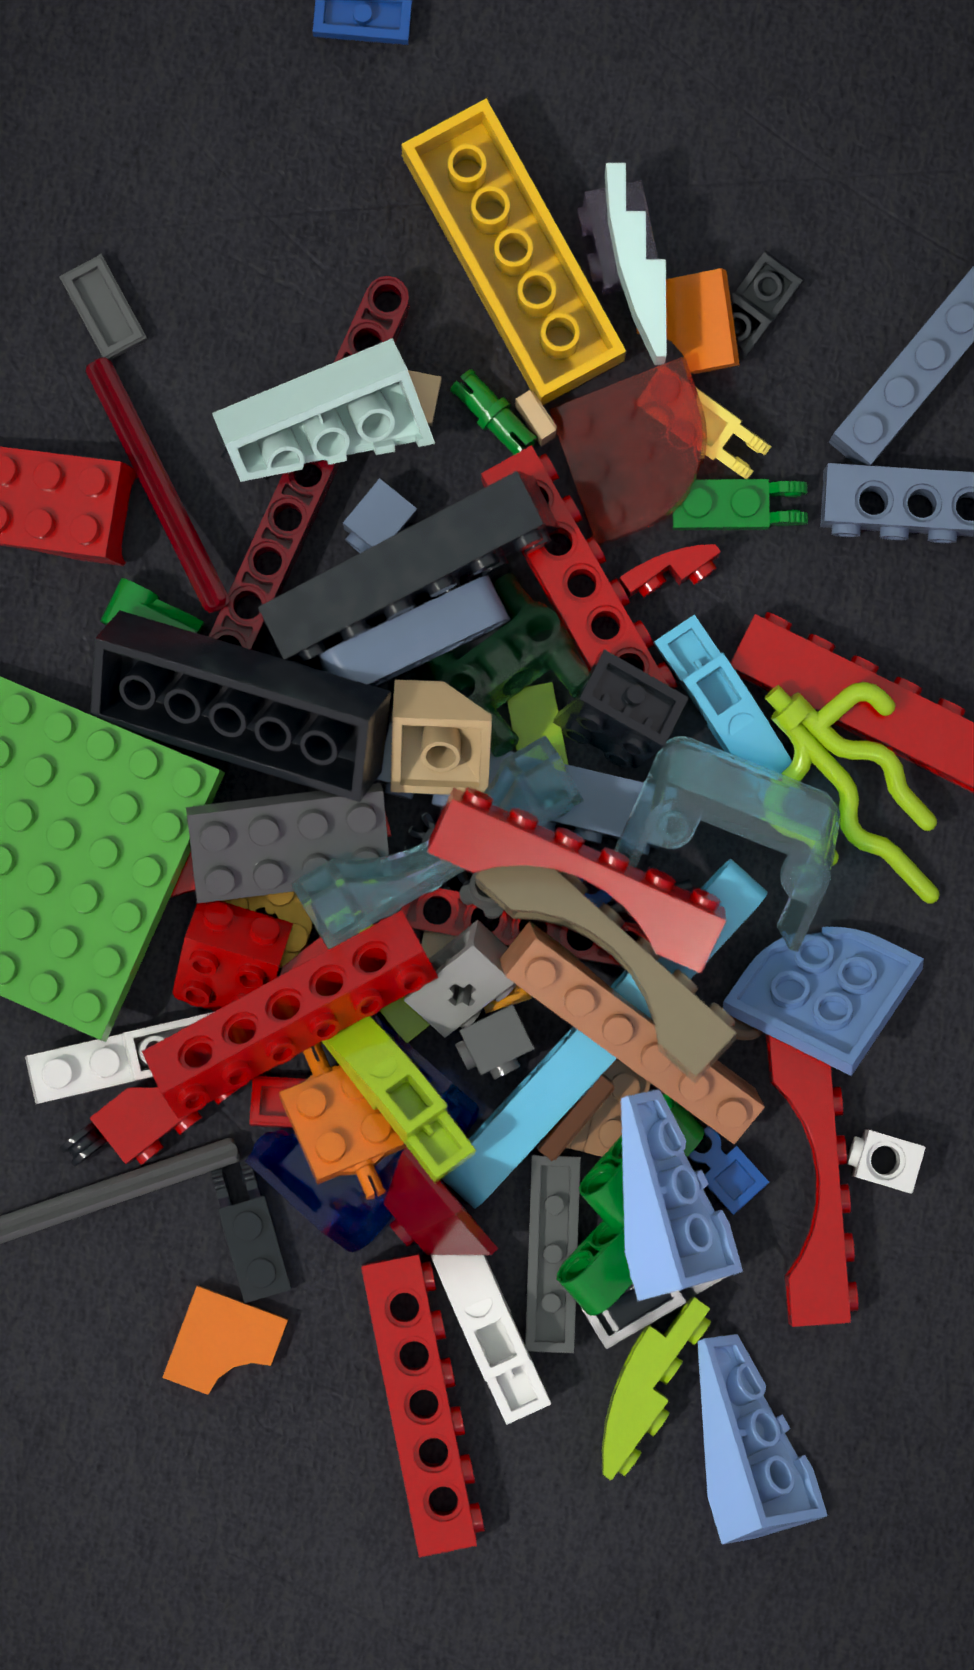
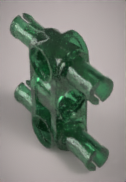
M513 573L505 574L493 583L507 614L512 620L460 659H457L449 651L424 663L434 676L433 681L445 682L458 692L466 687L475 688L473 694L468 699L492 715L490 749L495 757H500L510 752L519 741L518 735L512 731L496 710L498 707L548 670H552L574 699L579 695L590 673L574 652L575 640L561 624L557 614L548 608L546 604L534 602ZM543 630L553 631L548 639L541 642L533 641L539 632Z

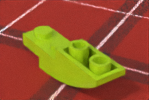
M370 1016L339 1031L332 1038L322 1041L374 1110L378 1108L434 1183L475 1155L476 1149L446 1112V1103L412 1061Z
M696 1297L690 1298L685 1303L664 1334L652 1325H647L632 1346L621 1368L611 1395L602 1440V1473L610 1480L613 1479L617 1472L623 1476L628 1473L641 1454L635 1448L646 1432L654 1436L670 1413L664 1408L669 1401L668 1398L654 1387L659 1380L665 1385L671 1380L683 1362L677 1357L678 1353L687 1341L695 1345L711 1323L705 1317L710 1308Z

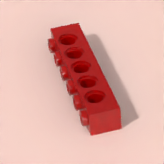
M531 445L481 473V481L484 487L515 471L534 476L560 528L550 533L549 536L560 533L570 539L572 543L571 549L561 556L550 554L544 546L528 554H525L524 550L521 552L589 672L598 655L605 649L620 659L633 658L641 664L643 672L673 689L677 688V683L665 662L656 665L648 651V648L653 646L654 643L642 621L638 620L633 623L627 614L624 606L630 604V601L617 578L609 582L600 565L605 563L606 559L593 536L585 540L576 523L583 519L570 495L561 498L553 484V481L559 479V476L546 453L538 457ZM586 575L594 581L596 588L590 596L579 598L569 591L567 586L569 581L574 576ZM603 616L613 618L619 626L618 634L608 640L595 636L591 626L597 618Z
M401 910L141 1052L162 1096L177 1118L180 1119L191 1112L202 1109L207 1103L227 1092L246 1085L251 1079L271 1068L290 1061L295 1055L317 1043L332 1038L339 1031L361 1019L376 1014L383 1007L405 995L420 990L427 983L437 979L438 975Z
M414 1253L362 1264L361 1269L419 1557L477 1546L476 1533L485 1530L479 1502L472 1504L469 1502L466 1485L475 1483L470 1455L460 1456L456 1436L465 1435L460 1406L450 1407L447 1388L455 1387L456 1385L450 1357L440 1358L437 1340L446 1338L441 1310L431 1311L427 1292L436 1290L431 1261L421 1263L420 1253ZM400 1293L413 1295L419 1303L418 1313L409 1320H401L391 1311V1301ZM411 1341L422 1343L429 1353L427 1362L418 1368L408 1367L400 1357L401 1348ZM419 1390L433 1392L439 1403L435 1412L427 1416L416 1414L410 1406V1398L415 1392ZM437 1438L446 1444L448 1454L442 1462L431 1464L421 1457L419 1448L425 1440ZM438 1487L451 1488L458 1498L456 1506L447 1512L435 1510L429 1501L431 1492Z

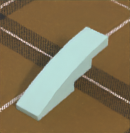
M606 163L605 187L608 226L617 272L633 321L654 365H664L667 357L666 259H646V211H626V163Z

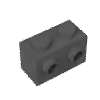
M513 1004L460 1030L459 1032L463 1040L455 1044L467 1070L477 1066L481 1075L490 1071L493 1079H497L521 1067L517 1057L534 1049Z

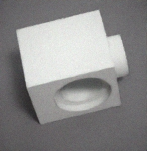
M865 1129L862 1138L856 1136L853 1138L847 1164L854 1166L851 1174L853 1177L912 1194L926 1147ZM881 1146L890 1147L896 1156L894 1168L886 1174L877 1173L871 1164L873 1152Z

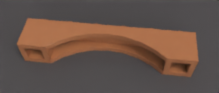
M530 921L500 957L499 960L505 977L733 1144L738 1141L765 1108L756 1088L718 1060L695 1084L658 1050L655 1025L651 1018L613 990L567 948Z

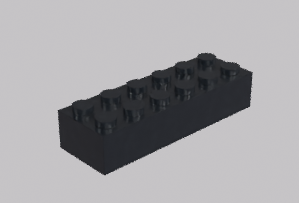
M515 471L259 606L258 609L284 660L301 661L302 664L312 662L313 665H316L319 656L325 651L378 626V623L386 619L395 618L422 605L420 601L429 596H441L464 585L463 579L472 574L481 573L482 576H486L500 570L509 564L506 556L523 550L525 554L542 548L552 541L549 534L560 528L534 476Z
M119 610L95 638L90 715L142 736L361 802L382 772L391 691Z

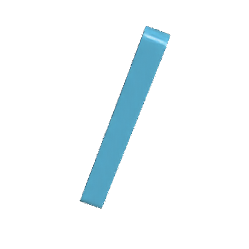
M732 859L725 862L700 888L716 896L721 901L719 905L725 908L726 923L708 960L754 912L768 893ZM663 956L657 961L671 974L678 969L691 979L697 973V971ZM625 970L610 987L652 1019L645 998L630 974ZM572 1027L468 1139L476 1149L475 1155L443 1177L442 1180L474 1209L480 1206L617 1058L578 1029Z

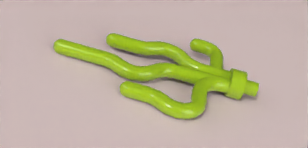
M867 682L853 683L843 689L817 712L799 692L790 697L780 685L774 687L765 696V699L776 710L771 719L789 737L794 747V757L788 768L777 776L764 791L761 808L763 818L768 826L781 837L802 843L823 865L831 867L838 862L839 855L837 851L820 833L808 824L787 818L781 811V800L804 778L810 770L811 763H813L835 786L839 793L838 816L840 829L847 840L859 850L883 858L924 902L928 904L935 903L940 896L938 888L908 856L888 838L867 832L862 828L858 821L859 797L857 785L850 774L827 751L829 750L837 757L850 760H870L880 765L884 772L887 789L895 802L922 830H933L937 825V818L908 787L903 765L896 754L880 743L867 740L852 741L844 739L831 727L848 710L861 701L871 704L879 714L888 716L895 710L893 699L875 684Z

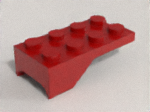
M0 447V546L23 548L81 561L124 566L126 562L122 556V540L131 487L134 480L138 479L134 468L121 461Z

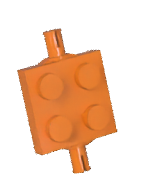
M319 1042L313 1046V1051L310 1047L302 1052L313 1075L305 1082L279 1092L280 1100L317 1185L340 1175L357 1174L366 1199H374L375 1192L377 1197L386 1192L374 1166L384 1157L403 1150L407 1146L378 1108L374 1110L342 1067L330 1066L321 1046L322 1044Z

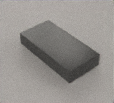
M102 254L59 276L102 357H106L111 361L148 341Z

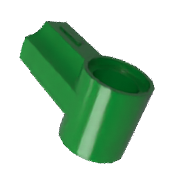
M124 578L120 579L100 622L107 625L118 611L121 610L198 634L201 633L205 624L197 617L160 601V596Z

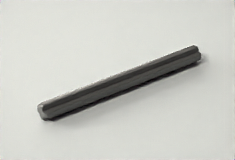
M229 1137L0 1216V1244L234 1164L240 1160L237 1144L233 1138Z

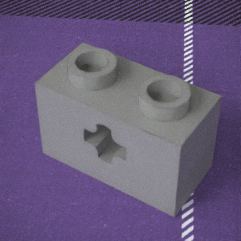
M477 920L429 958L438 978L427 983L420 990L405 995L404 1001L443 1037H447L459 1026L462 1029L470 1026L478 1018L482 1008L492 1000L497 1002L503 1000L516 985L505 977L499 960L508 947Z

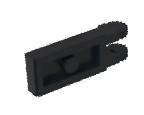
M251 1159L240 1162V1174L250 1197V1200L233 1205L227 1175L223 1172L222 1168L211 1171L216 1194L221 1206L218 1212L244 1303L292 1290L266 1195L262 1196Z

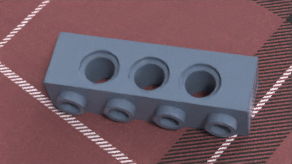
M828 463L823 471L820 527L832 528L831 535L839 537H859L861 530L880 531V538L887 540H908L909 533L928 534V541L935 543H956L957 536L974 537V521L964 520L958 515L956 510L958 499L971 498L974 500V472ZM865 492L879 494L884 501V511L877 515L866 513L860 506V495ZM913 495H923L928 498L932 505L931 515L926 518L914 516L908 508V498Z

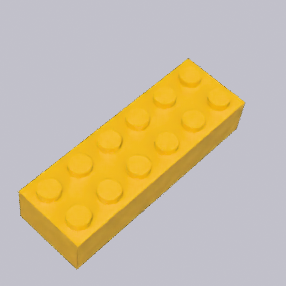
M487 98L401 144L402 158L531 392L534 391L542 405L624 362L626 350Z

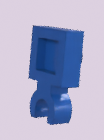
M707 1126L704 1129V1134L711 1140V1149L707 1153H698L693 1150L688 1157L695 1163L708 1166L710 1170L704 1175L709 1183L707 1185L708 1189L732 1215H735L769 1184V1181L737 1146L726 1155L721 1150V1139L718 1133Z

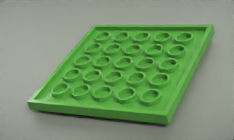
M1 676L0 996L106 1042L190 854L186 807L212 804L225 773L215 767Z

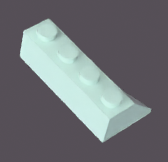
M393 339L384 341L212 413L240 482L302 470L305 463L327 460L328 465L347 461L346 455L374 450L375 455L395 452V446L416 442L418 447L435 444L408 369Z

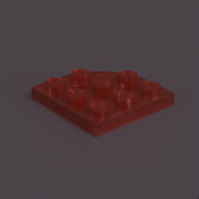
M680 357L549 409L553 422L557 426L556 431L593 537L598 545L607 544L660 522L676 510L691 492L689 490L697 476L701 463L703 464L705 459L707 427L703 407L685 358Z

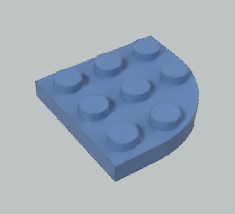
M822 927V932L806 934L795 938L792 933L773 942L753 959L723 1001V1009L730 1016L852 1076L923 970L924 958L878 936L857 929Z

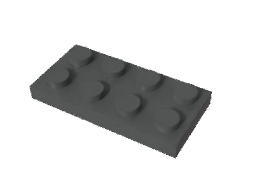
M381 783L373 784L361 802L320 790L186 807L197 904L391 879L384 795Z

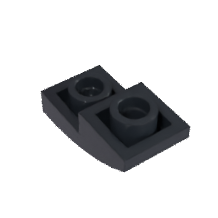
M768 251L763 252L740 286L730 296L738 356L743 360L804 281L803 277Z

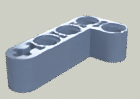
M487 575L464 584L332 647L319 656L316 666L318 670L378 687V685L502 626L510 618Z

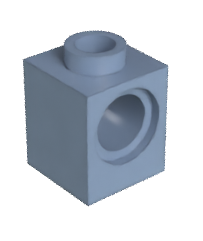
M379 478L343 522L344 530L349 533L345 541L357 552L361 553L407 529L418 516L417 508Z

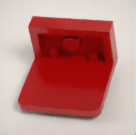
M222 901L197 904L184 938L172 992L173 996L192 1006L217 1011L276 979L294 923Z

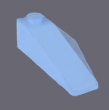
M660 1089L621 1098L625 1255L638 1301L743 1272L730 1224L723 1210L714 1211L703 1189L709 1183L702 1170L694 1172L684 1153L686 1139Z
M738 1334L704 1338L698 1341L707 1497L721 1543L728 1544L755 1539L827 1517L814 1470L806 1455L798 1457L785 1433L790 1427L783 1414L775 1417L764 1397L766 1384Z

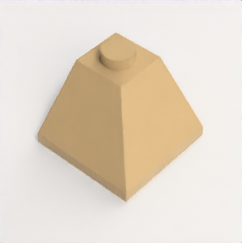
M395 680L392 715L391 792L450 795L453 787L463 792L467 787H470L488 795L492 715L445 682Z

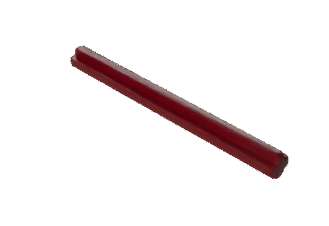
M106 357L96 359L86 366V373L203 609L209 613L216 612L227 606L230 598L112 362Z

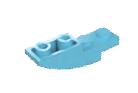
M693 615L654 641V645L708 723V728L761 804L764 791L777 776L788 768L792 760L724 653H720L701 623Z

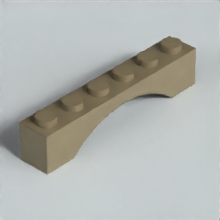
M517 865L482 870L475 876L477 886L513 919L539 920L566 927L591 939L610 953L630 974L646 1000L655 1025L658 1050L695 1084L736 1040V1032L731 1028L735 1024L734 1019L718 1004L713 1002L707 1007L694 994L698 987L680 970L676 969L671 974L657 962L661 955L655 953L652 945L646 939L639 936L634 941L621 929L625 922L613 909L605 903L598 908L586 898L584 894L588 889L575 875L566 872L561 875L553 868Z

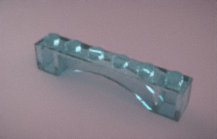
M546 736L539 738L503 759L492 782L484 791L493 799V805L508 812L512 808L527 811L539 819L538 825L540 826L552 819L564 816L571 808L584 801L562 758ZM428 840L409 850L380 858L361 860L331 859L290 884L327 948L331 949L380 919L397 913L401 907L423 894L437 890L444 882L466 869L428 853Z

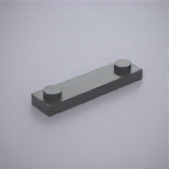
M544 1155L531 1156L525 1346L528 1352L574 1353L576 1301L559 1283L557 1273L564 1261L578 1248L581 1157L559 1156L556 1160L551 1161Z

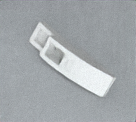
M211 1013L110 1036L106 1042L97 1039L25 1056L35 1103H44L153 1077L141 1051Z
M431 1255L481 1373L490 1387L506 1425L551 1405L550 1398L513 1320L511 1311L486 1256Z

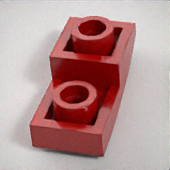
M716 544L696 545L670 551L634 567L619 578V582L629 598L637 592H640L643 598L657 590L667 581L663 576L666 571H669L679 586L688 579L691 580L693 585H696L717 569L713 561L719 557L721 551Z

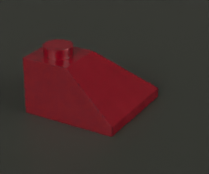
M405 1148L400 1156L384 1201V1205L396 1218L389 1226L402 1242L408 1247L415 1241L427 1255H492L497 1251L498 1247L440 1179L434 1183L411 1151Z

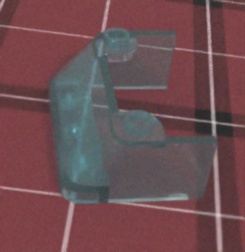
M678 736L669 739L665 747L658 751L614 851L626 856L630 860L629 865L636 868L648 842L668 849L681 847L693 837L701 820L786 854L787 857L780 871V881L783 889L790 897L776 926L788 948L798 952L830 883L840 824V810L836 802L825 791L690 737Z

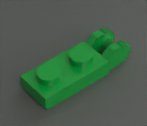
M769 479L673 480L672 528L673 530H768L770 526L808 524L807 512H801L800 510L769 512V496L800 497L801 495H806L807 482L778 481L769 483Z

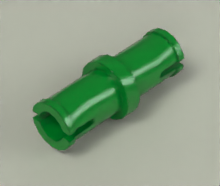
M473 369L466 371L460 376L473 390V393L457 380L450 388V391L479 419L477 425L483 431L489 429L513 455L526 449L515 438V435L526 446H533L538 440L536 434H533L510 410L511 403L505 397L499 399L476 375Z

